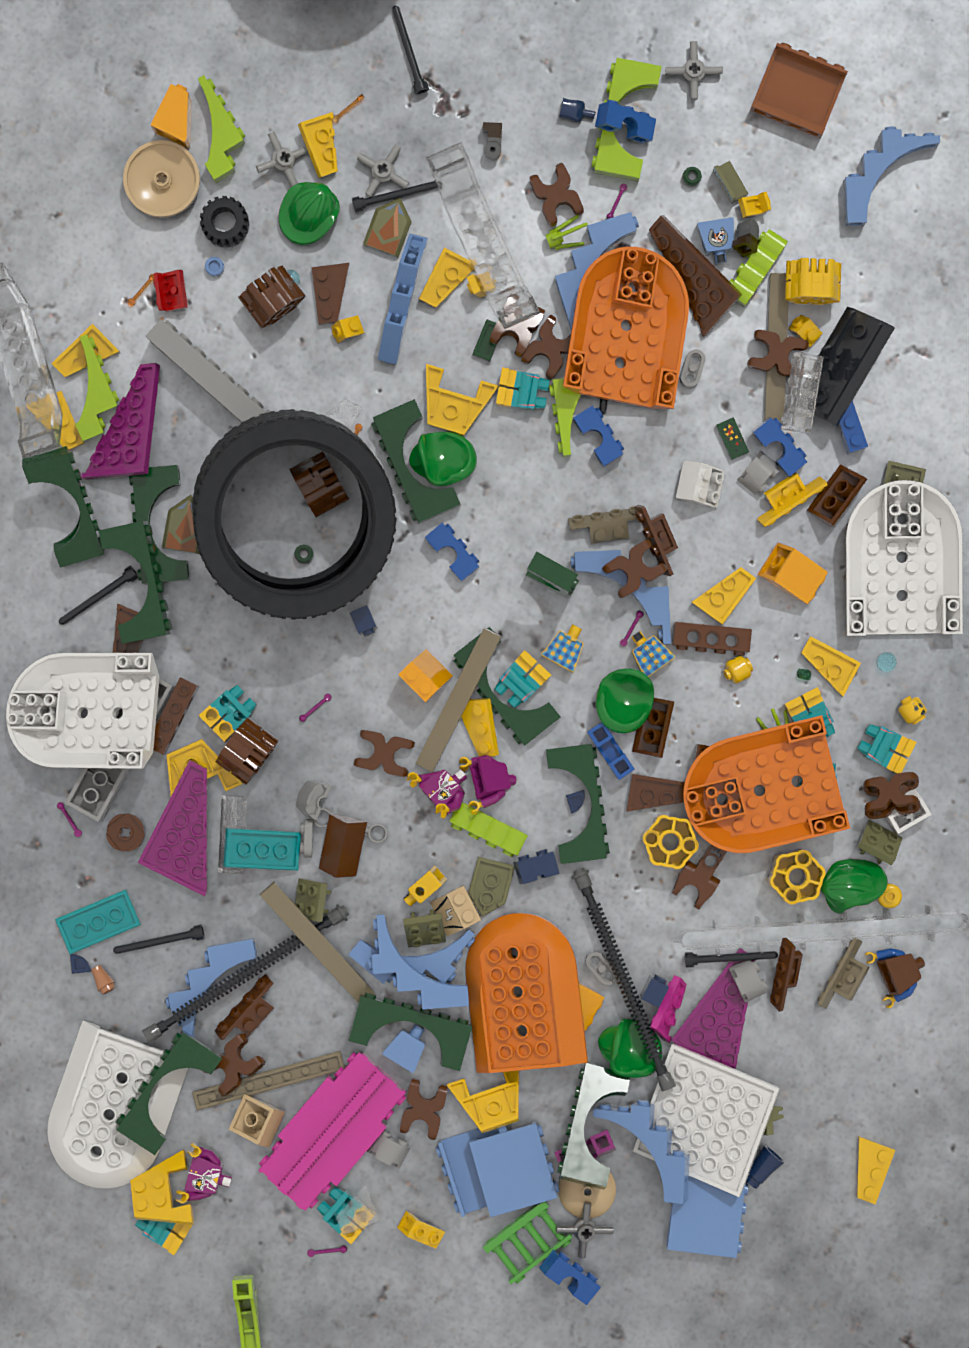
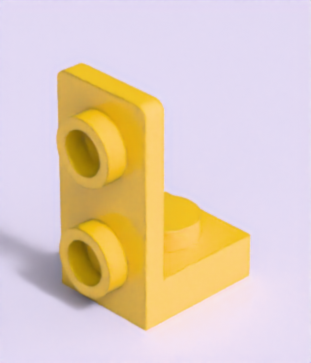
M408 1211L405 1212L397 1226L408 1238L435 1249L445 1234L443 1230L420 1221Z

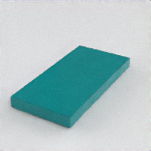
M226 828L223 867L298 871L301 832Z
M127 889L55 919L69 954L141 925Z

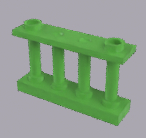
M547 1201L533 1205L483 1244V1249L488 1254L490 1251L495 1252L512 1274L508 1278L510 1284L514 1282L517 1284L525 1278L524 1274L548 1257L553 1249L564 1248L571 1243L572 1234L556 1233L557 1225L547 1213V1208L549 1207ZM536 1216L543 1219L558 1239L551 1246L546 1244L532 1225L533 1222L531 1220ZM520 1228L526 1229L543 1251L535 1258L531 1256L516 1236V1231ZM506 1239L512 1242L527 1262L519 1270L501 1248V1243Z

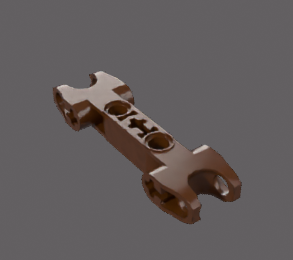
M727 797L722 805H725L727 803ZM709 844L697 865L689 860L679 872L671 892L677 896L686 885L695 886L699 894L694 907L698 910L718 887L721 880L713 876V873L727 853L725 850L718 849L717 853L720 854L718 857L710 852L711 849L714 851L717 849V847ZM707 856L715 858L714 865L707 866L705 864Z

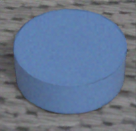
M211 257L206 261L205 270L210 276L217 277L224 272V263L220 258Z

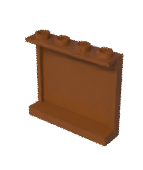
M777 43L750 111L821 139L848 71L844 70L845 67L839 64L832 65L827 63V60L822 57L814 58L809 56V53L804 50H794L787 43Z

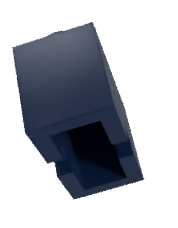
M368 605L350 612L359 635L363 634L367 637L375 633L374 629L378 627Z
M547 849L537 851L536 856L529 857V854L520 856L518 861L513 862L519 884L537 881V876L547 878L560 874L554 852H547Z
M657 974L654 977L649 975L640 994L641 999L659 1008L669 989L666 983L667 980Z

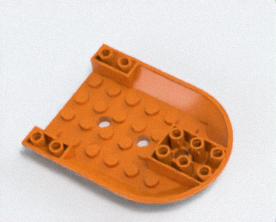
M620 247L601 255L588 267L581 279L577 293L563 380L564 388L576 394L645 408L674 409L689 314V299L682 277L667 259L649 249ZM629 284H633L635 286L636 292H632V288L629 287ZM622 321H627L630 324L629 331L622 329ZM616 358H621L624 361L623 368L616 366Z
M823 716L727 738L706 748L691 765L686 776L683 793L687 816L697 833L708 843L719 849L733 853H751L851 829L847 812L843 807L826 739L827 732ZM794 776L801 777V786L795 787L792 785L791 780ZM762 785L765 792L762 796H757L754 793L755 786ZM718 795H726L727 803L725 805L718 804Z
M508 914L488 923L474 938L475 941L470 946L467 954L465 968L477 1073H497L588 1063L577 963L574 951L566 936L550 921L533 914ZM514 948L518 951L517 958L511 953ZM516 986H519L523 991L521 997H517L514 994ZM520 1025L527 1028L525 1036H521L518 1032Z

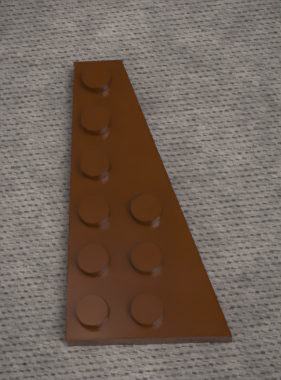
M660 215L649 231L665 259L676 268L682 277L688 293L689 306L693 312V317L702 329L701 333L705 337L742 296V293L664 215Z

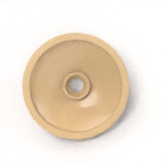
M611 1172L609 1173L605 1190L562 1179L559 1181L558 1187L560 1192L558 1193L560 1201L564 1208L576 1217L582 1218L583 1205L586 1201L591 1202L590 1219L604 1214L614 1202L616 1185ZM587 1188L591 1190L589 1195L584 1194V1190Z

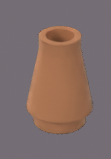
M101 965L91 970L97 990L102 995L116 988L114 980Z

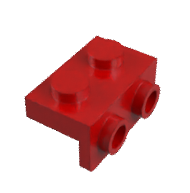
M178 269L166 273H154L153 284L156 289L158 310L172 312L188 308L183 270Z

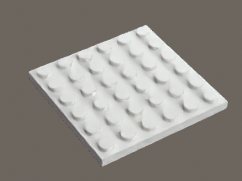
M673 1043L664 1065H666L668 1072L671 1073L676 1086L662 1092L659 1082L657 1083L650 1103L655 1104L653 1127L655 1128V1125L667 1126L666 1129H672L671 1153H673V1150H682L684 1154H690L689 1176L740 1197L780 1088ZM637 1138L633 1152L654 1160L647 1147Z

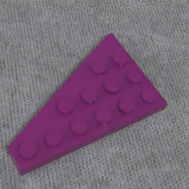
M140 364L135 377L129 384L131 385L126 397H122L115 415L109 422L111 425L106 435H102L95 452L89 459L91 461L85 473L82 472L81 477L83 479L90 480L148 474L160 372L159 364Z

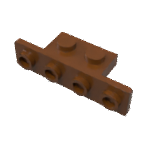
M636 505L635 516L644 528L642 531L645 538L650 539L652 542L650 551L658 561L657 566L665 564L668 569L663 574L667 576L674 575L666 554L674 551L678 546L665 515L660 513L650 519L645 506Z
M782 938L772 993L770 995V1003L779 1012L784 1009L787 989L797 986L803 957L799 950L795 951V945L788 938Z
M264 974L262 978H259L254 987L243 996L238 1005L233 1007L229 1015L217 1025L215 1033L221 1040H224L235 1027L249 1037L274 1009L272 1004L262 997L274 984L268 975Z

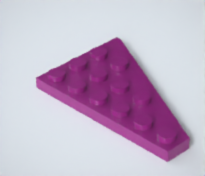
M189 760L138 863L203 896L207 893V768Z
M739 948L736 953L747 952L744 951L742 948ZM742 961L728 962L671 1038L674 1043L734 1069L737 1066L748 1002H744L729 968Z

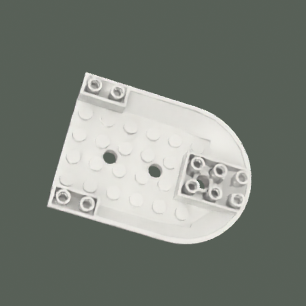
M901 480L889 482L870 491L853 510L846 531L847 636H864L866 634H963L961 524L952 504L933 487L916 481ZM901 513H904L907 518L904 524H900L897 521V517ZM901 551L907 555L906 560L902 563L896 559L897 554ZM900 590H905L907 593V597L903 601L897 599V592Z
M57 653L35 661L16 680L7 702V728L17 750L28 760L45 767L143 769L153 754L160 676L153 653ZM83 709L88 710V715L85 718L81 717ZM119 709H122L123 715L121 718L117 719L116 712Z
M84 1020L82 1021L50 1112L48 1142L56 1162L71 1178L90 1187L116 1188L130 1183V1180L146 1172L159 1153L158 1150L156 1155H153L118 1132L115 1121L121 1113L124 1114L128 1109L126 1105L129 1100L138 1095L139 1091L137 1090L143 1081L147 1082L152 1067L154 1065L158 1066L161 1062L160 1056L164 1050L101 1029V1026ZM188 1068L177 1069L163 1076L156 1083L150 1094L148 1103L149 1116L155 1127L164 1135L166 1134ZM118 1073H125L128 1077L127 1082L120 1083L117 1080ZM105 1110H113L115 1113L114 1119H106L104 1116ZM93 1146H99L102 1154L95 1155L92 1150Z

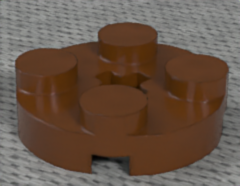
M130 813L119 814L113 817L108 823L106 833L109 844L119 851L135 850L142 844L146 835L143 822L137 816ZM123 827L125 829H130L129 837L121 836V833L123 832L121 829Z

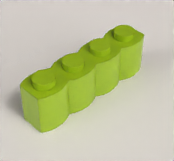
M770 229L767 232L763 231L758 238L760 243L757 252L746 256L749 260L746 264L741 263L736 271L739 275L735 280L732 278L730 280L742 293V296L736 302L744 307L788 243L787 240Z
M462 802L459 810L453 812L449 820L452 823L451 827L459 831L462 828L469 831L468 835L476 840L479 837L487 840L485 844L494 849L496 846L503 848L502 853L513 857L514 854L518 856L528 836L481 811L472 815L471 811L475 810V808L472 806L468 807V804Z

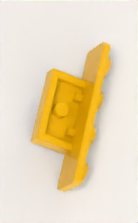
M796 472L790 477L788 476L764 492L772 508L757 518L758 522L764 527L772 525L776 519L790 513L794 507L805 503L812 495L820 493L828 485L827 482L819 476L805 486Z

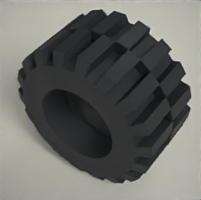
M217 196L214 197V201L209 200L207 202L208 205H204L202 208L203 213H200V226L206 238L214 245L218 244L219 247H223V245L231 247V244H239L238 241L240 239L243 240L245 238L244 235L248 233L249 217L244 206L233 197L227 198V196H222V198H219ZM222 212H230L236 218L235 225L228 231H218L214 227L215 217Z

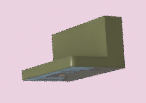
M730 160L714 167L713 173L731 204L748 195Z

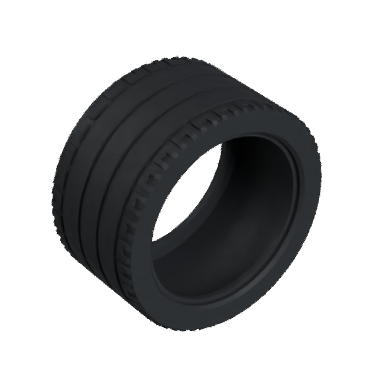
M295 409L279 410L278 412L270 411L259 414L257 417L253 416L241 422V425L233 427L222 439L218 440L210 450V454L206 456L194 486L192 500L194 535L201 559L211 577L217 581L218 586L227 595L230 594L232 599L241 603L244 607L248 606L252 611L259 612L262 615L269 614L273 618L286 619L287 617L291 618V620L307 619V617L311 616L316 618V616L327 615V612L330 611L335 612L337 609L347 606L346 603L348 602L352 603L359 595L363 594L365 589L370 587L373 581L377 579V574L383 570L388 560L387 555L391 553L394 543L393 535L396 533L397 518L395 517L396 507L392 493L393 490L377 458L352 430L332 418L316 414L315 412L295 411ZM300 445L325 451L343 462L355 475L361 492L362 517L358 533L352 545L335 564L322 572L308 577L278 578L252 568L232 549L221 525L222 505L232 479L251 459L270 449Z

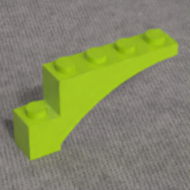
M205 75L198 78V81L207 98L212 122L210 154L208 161L204 164L215 183H218L235 172L233 168L236 165L230 155H226L244 145L243 138L246 136L240 127H235L233 122L236 120L231 111L226 112L223 107L226 103L222 96L215 94L214 89L216 87L211 78L207 80Z
M87 334L81 336L80 340L87 361L88 390L80 420L75 423L82 441L104 433L103 428H106L102 417L98 418L97 414L118 406L116 402L120 401L116 391H111L109 384L112 382L108 372L103 373L101 366H104L101 356H96L94 352L96 344L93 337L88 338Z
M564 378L552 380V385H549L550 396H554L555 404H552L553 416L557 415L558 423H555L556 434H560L561 440L557 442L558 452L562 453L563 457H570L571 424L581 394H576L564 388Z
M254 1275L234 1276L232 1280L233 1299L238 1319L241 1348H261L257 1289L255 1290Z

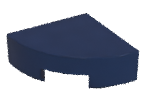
M584 790L566 795L571 814L578 811L583 805L585 799Z
M70 954L72 974L91 972V966L84 957Z

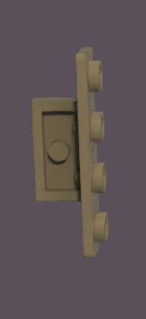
M632 506L629 509L623 510L613 509L610 512L604 513L594 512L591 515L585 516L575 515L572 518H568L570 530L589 527L591 544L629 538L627 521L637 520L635 516L636 510L635 506Z
M856 937L849 941L844 957H841L837 963L838 968L836 972L829 977L826 990L822 991L819 996V1006L826 1009L835 992L850 1001L853 1000L870 968L854 959L863 941Z

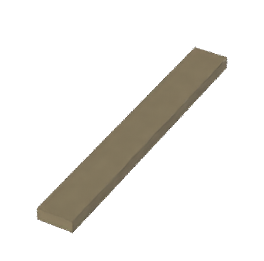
M770 273L768 331L777 333L782 343L787 338L789 301L785 300V285L788 281H786V273ZM773 366L770 371L766 372L764 421L768 417L772 419L777 418L782 426H784L786 377L777 373L776 366Z
M487 628L483 629L415 764L430 772L434 771L502 636Z
M275 882L271 883L260 893L264 901L357 1003L360 994L365 995V992L375 994L372 988Z
M336 1051L243 1077L241 1085L227 1096H221L218 1092L221 1084L192 1091V1095L198 1111L241 1099L244 1094L252 1096L335 1073L340 1067L345 1068L341 1051Z

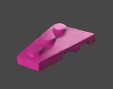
M675 975L672 981L668 983L669 989L656 1015L653 1016L650 1026L663 1041L670 1043L672 1037L669 1036L670 1028L675 1026L677 1020L675 1019V1011L681 1007L687 986L681 977Z

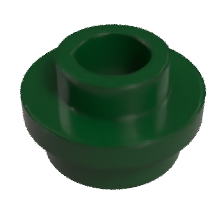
M688 167L683 172L685 184L696 186L700 183L702 174L698 168ZM689 174H694L696 178L691 180L688 176Z
M303 544L295 549L294 556L299 563L306 564L313 559L314 553L310 546ZM307 551V557L302 558L301 552Z

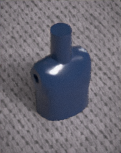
M563 98L559 118L579 123L583 117L594 119L596 112L585 109V103L581 100Z

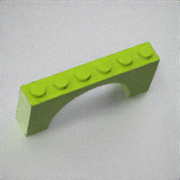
M617 57L616 63L612 62L610 74H613L612 82L608 81L606 93H610L608 100L617 101L619 104L626 96L637 90L657 89L662 66ZM599 128V130H602L601 138L597 137L595 148L599 149L598 155L593 156L591 167L595 168L594 173L639 182L643 159L634 157L625 151L617 141L614 131L608 132Z

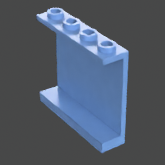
M533 1121L530 1125L477 1140V1138L469 1140L490 1217L556 1199V1193L560 1192L557 1180H552L553 1166L551 1162H547L546 1155H549L546 1143L542 1144L540 1137L544 1135L541 1125L537 1126L536 1121Z
M506 1125L485 1133L476 1128L438 1141L439 1146L436 1147L438 1157L443 1158V1173L445 1176H449L450 1183H448L450 1194L455 1195L456 1202H453L456 1213H460L461 1217H465L466 1213L487 1207L469 1140L474 1138L478 1140L508 1131Z
M689 1176L687 1201L684 1204L671 1203L666 1244L667 1250L737 1258V1253L741 1252L742 1242L739 1241V1234H743L744 1222H741V1217L746 1212V1203H743L744 1195L748 1194V1184L745 1183L741 1196L737 1197Z

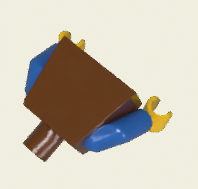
M894 948L879 950L875 954L873 952L865 954L873 956V960L866 963L870 964L875 959L879 960L876 963L890 994L885 995L882 998V1002L887 999L891 1000V1003L887 1004L886 1008L893 1007L895 1001L900 1002L913 994L917 987V982L921 979L919 969L925 967L922 957L919 956L914 959L911 953L905 954L903 950Z

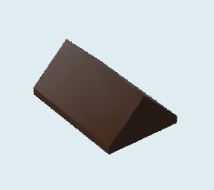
M840 464L828 480V485L817 495L807 511L828 527H833L868 479Z
M654 698L647 720L636 730L632 752L663 758L674 701Z
M329 814L319 864L320 870L335 878L357 875L367 821Z

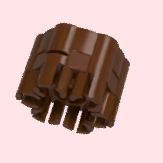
M283 265L269 269L268 272L271 277H269L267 272L261 276L265 283L260 278L254 280L258 288L251 282L238 297L261 329L278 322L294 310L306 297Z
M323 451L289 469L316 518L349 500Z
M247 718L239 726L215 761L226 771H232L231 774L246 785L260 769L258 767H262L264 764L263 759L267 760L270 756L269 752H273L279 739L265 729L261 731L262 727L250 718Z

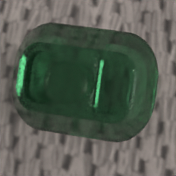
M803 668L797 670L799 679H811L812 673L810 670Z

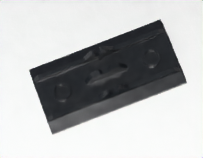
M847 306L789 405L837 427L895 327Z

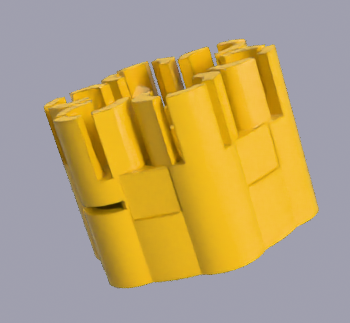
M809 258L791 260V262L786 261V281L788 282L785 285V300L793 304L810 305L839 303L841 299V284L839 283H841L842 263L835 262L834 259H828L826 264V259H818L817 270L816 258H810V265Z
M659 814L652 825L641 834V840L645 844L648 853V860L656 866L661 865L681 869L699 847L692 824L685 818ZM672 833L678 837V845L675 849L669 851L663 847L662 839L665 835Z
M804 849L774 855L772 871L769 873V877L766 878L767 884L774 888L782 900L788 904L815 900L820 894V888L826 874L824 867L812 857L809 851ZM796 868L802 869L804 872V879L799 885H793L789 880L790 872Z

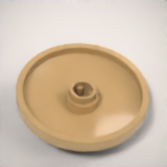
M156 140L140 146L131 154L124 168L123 184L128 198L138 210L152 217L167 218L180 214L193 203L200 188V172L195 159L183 146L172 141Z

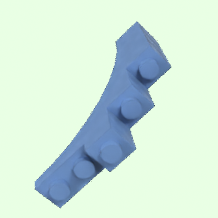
M894 126L885 127V130L880 132V153H878V150L866 151L862 156V176L860 174H849L843 181L845 226H864L867 223L868 204L871 193L883 172L895 161L909 153L925 148L938 147L940 135L924 133L923 136H916L914 133H908L902 137L901 129H896Z
M385 914L376 915L377 919H373L374 930H378V938H375V950H379V953H372V958H368L369 970H373V974L396 972V976H393V986L397 987L398 992L421 990V993H418V1005H422V1009L469 1006L468 985H452L439 982L414 969L400 955L393 944L387 929Z
M468 929L458 940L441 950L419 956L402 957L421 974L426 976L427 974L424 971L427 970L443 983L448 981L450 983L457 975L454 972L456 967L451 963L453 961L457 963L463 955L461 953L465 946L469 948L475 941L473 938L475 933ZM360 939L348 955L381 983L384 984L386 981L390 983L393 980V976H396V973L373 974V970H369L368 958H372V953H379V950H375V947Z
M254 938L208 946L207 951H205L206 963H210V966L189 969L188 974H185L187 986L190 985L191 989L170 992L168 994L169 997L166 998L167 1008L171 1009V1013L172 1011L177 1012V1008L181 1011L180 1006L183 1005L185 1008L186 1002L190 1005L189 1000L195 1002L194 997L198 1000L197 995L200 994L203 997L202 992L206 993V990L229 968L241 962L257 958ZM193 1011L195 1015L192 1017L189 1014V1019L185 1016L186 1021L183 1022L181 1019L182 1023L180 1025L178 1023V1026H182L183 1031L195 1038L194 1030L197 1014Z
M637 1100L636 1103L631 1105V1110L629 1106L611 1108L610 1104H600V1106L594 1108L593 1117L607 1119L623 1126L647 1147L660 1171L664 1202L684 1204L688 1197L690 1154H684L682 1150H673V1153H671L672 1129H666L667 1126L655 1125V1128L653 1127L655 1104H649L648 1100Z

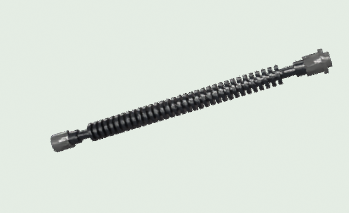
M584 868L576 870L571 878L575 880L578 889L581 890L583 897H586L590 906L586 909L587 911L591 910L588 913L589 915L593 914L590 917L591 920L595 919L592 924L597 923V926H594V928H599L596 933H601L598 938H603L600 940V943H605L602 945V948H607L604 949V952H609L605 955L606 957H611L607 960L608 962L612 960V963L609 965H614L611 970H616V972L613 974H618L615 979H620L617 984H622L619 989H624L621 991V994L626 993L623 999L628 998L625 1000V1003H630L626 1006L627 1008H632L628 1011L629 1013L633 1012L631 1017L635 1016L632 1019L633 1022L637 1021L634 1024L635 1027L639 1025L636 1030H641L638 1033L639 1036L643 1035L640 1040L645 1039L642 1044H647L644 1049H649V1051H646V1054H651L648 1056V1059L652 1058L655 1063V1071L661 1091L669 1090L675 1087L676 1084L659 1056L663 1053L662 1051H657L661 1048L660 1046L656 1047L659 1044L658 1042L654 1043L657 1038H652L655 1034L654 1032L650 1033V1031L653 1029H648L651 1024H646L649 1021L648 1018L644 1019V1017H647V1014L642 1015L645 1010H640L643 1005H638L641 1003V1000H636L640 997L639 995H634L637 994V990L633 992L635 986H630L634 983L633 981L629 982L632 979L631 977L627 978V975H630L629 972L625 973L628 970L627 967L623 969V966L626 964H621L624 959H619L622 954H617V952H620V949H615L618 947V944L613 945L616 940H611L614 938V935H609L613 933L612 930L608 931L610 926L606 927L609 923L608 921H603L607 918H602V915H605V913H600L603 910L602 907L598 908L601 903L596 904L592 894L594 893L591 887L592 882L588 874L590 872L589 870L585 871Z
M337 904L336 908L328 912L322 922L316 924L315 927L321 931L332 925L335 926L344 920L347 921L349 913L344 905L340 907ZM292 935V940L286 939L288 943L284 940L282 941L283 946L281 943L278 944L280 948L274 946L275 951L271 948L270 954L268 951L265 952L266 957L262 954L263 959L257 957L258 962L255 959L252 960L254 964L252 965L249 962L250 967L244 965L245 970L241 967V973L237 970V975L234 972L231 974L233 978L229 975L227 976L228 981L226 978L223 979L225 983L219 981L220 986L216 983L215 989L211 986V992L207 989V994L204 991L202 992L203 997L199 994L197 995L198 1000L196 997L193 998L195 1002L189 1000L190 1005L186 1002L185 1008L181 1005V1011L179 1008L176 1009L178 1013L172 1011L173 1016L165 1021L161 1020L157 1024L154 1023L143 1029L144 1036L149 1043H152L162 1036V1033L169 1030L168 1027L178 1022L180 1025L182 1023L181 1019L185 1022V1016L189 1019V1014H191L193 1017L195 1015L193 1011L196 1014L199 1013L198 1008L202 1011V1006L207 1008L206 1003L210 1006L211 1000L213 1003L216 1002L215 997L219 1000L220 997L218 995L224 997L223 992L226 995L229 994L227 990L229 989L232 992L231 987L237 989L236 984L240 987L241 981L243 984L246 983L245 978L247 981L250 980L248 976L254 978L253 973L256 976L259 975L257 973L258 970L262 973L261 968L266 970V965L270 968V962L274 965V960L279 962L278 957L282 960L284 959L283 954L287 957L288 954L286 952L292 954L291 949L295 952L296 946L300 949L299 944L301 943L302 946L305 944L297 936L295 938Z

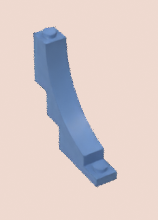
M631 212L587 225L591 245L572 250L571 257L575 270L555 276V283L570 330H572L579 284L585 271L611 246L628 236L636 234V228L639 225L636 216L633 217Z
M409 233L402 253L378 355V360L385 363L397 364L415 285L428 241L427 237Z
M621 550L574 552V556H571V568H575V572L600 575L618 583L622 587L627 583V576L623 571L616 570L606 574L602 570L605 564L621 556ZM640 578L641 585L639 589L631 594L642 606L650 625L661 626V629H658V640L662 641L663 645H670L669 587H645V580Z

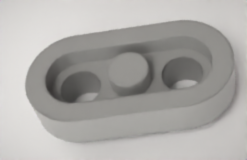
M691 350L686 356L680 376L681 383L685 387H694L700 380L705 364V355L701 350ZM698 357L699 362L694 363L692 358ZM692 375L693 381H688L686 376Z
M305 819V823H301V834H304V842H301L300 854H304V858H312L313 819Z
M594 951L587 955V967L602 984L610 986L617 981L615 977L618 974H613L616 970H611L613 966L609 965L608 960L600 952ZM598 958V964H592V959ZM606 972L611 973L610 979L604 977Z

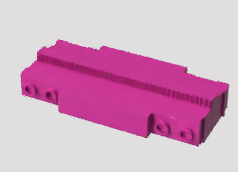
M359 1051L357 1054L353 1052L346 1060L349 1064L345 1068L340 1067L334 1074L335 1080L330 1075L326 1077L280 1131L278 1137L283 1141L280 1142L278 1140L271 1148L274 1152L269 1157L265 1155L259 1162L261 1167L258 1171L260 1173L263 1172L267 1179L277 1186L278 1190L291 1198L300 1209L305 1211L308 1207L312 1209L319 1201L317 1199L318 1195L321 1192L325 1194L331 1187L330 1182L335 1186L341 1182L387 1128V1124L382 1120L385 1119L387 1121L394 1113L392 1108L396 1104L400 1106L406 1099L404 1095L406 1090L402 1089L395 1079L373 1062L369 1055Z

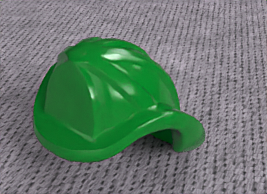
M301 182L292 186L285 194L279 209L278 222L281 232L288 240L298 245H309L317 242L329 232L340 212L339 201L329 187L323 183Z
M434 432L420 436L418 444L410 453L409 463L417 474L426 478L431 484L447 486L458 483L473 473L477 464V455L474 446L467 438L452 432Z
M618 669L609 673L600 682L596 694V710L600 721L609 730L617 733H631L644 724L651 712L654 701V685L646 674L636 669Z
M845 859L833 863L823 879L821 892L826 897L830 909L837 914H842L852 907L868 905L881 897L887 888L888 879L883 868L874 862L860 859Z
M620 1019L619 1024L606 1028L599 1036L598 1046L601 1054L610 1063L611 1070L617 1075L629 1078H642L653 1074L656 1066L652 1058L648 1059V1056L651 1054H646V1051H649V1049H644L647 1044H642L645 1039L640 1040L643 1035H638L641 1030H636L639 1025L636 1027L634 1025L637 1021ZM654 1032L655 1035L652 1036V1038H657V1040H655L654 1043H659L658 1045H656V1047L660 1046L661 1048L657 1050L659 1052L662 1051V1044L659 1037Z

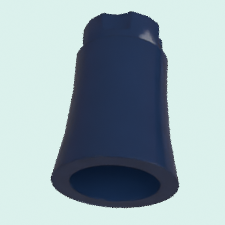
M764 1145L753 1161L746 1182L757 1189L760 1184H763L785 1162L775 1151Z

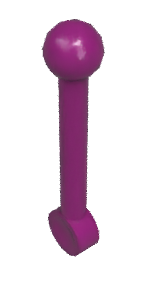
M626 184L620 185V192L610 213L606 216L607 219L614 217L613 214L621 196L627 190Z
M637 611L636 618L625 638L620 641L621 646L624 647L628 644V638L639 619L644 615L642 611Z
M325 694L324 699L306 714L300 715L299 720L305 722L311 713L326 701H330L332 696Z
M57 803V808L61 809L75 831L74 835L80 837L82 831L75 826L64 808V803Z
M341 1246L340 1248L316 1251L309 1249L307 1255L313 1257L315 1254L346 1253L347 1247Z

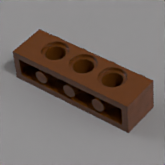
M674 622L672 645L676 646L678 650H688V647H694L695 651L707 652V649H715L714 653L718 654L734 651L733 655L745 656V653L750 652L752 629ZM690 632H695L698 636L695 643H691L687 638ZM709 634H714L717 638L714 645L707 642ZM728 636H733L736 639V643L732 647L726 644Z
M182 677L179 678L155 726L154 751L162 755L166 754L199 688L198 685Z

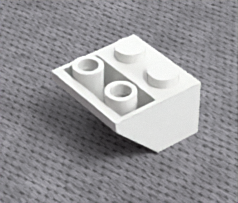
M683 461L676 498L690 503L717 508L725 471L701 462Z
M916 789L908 791L905 795H915L920 800L921 807L919 811L901 815L894 809L891 815L886 817L896 834L932 815Z

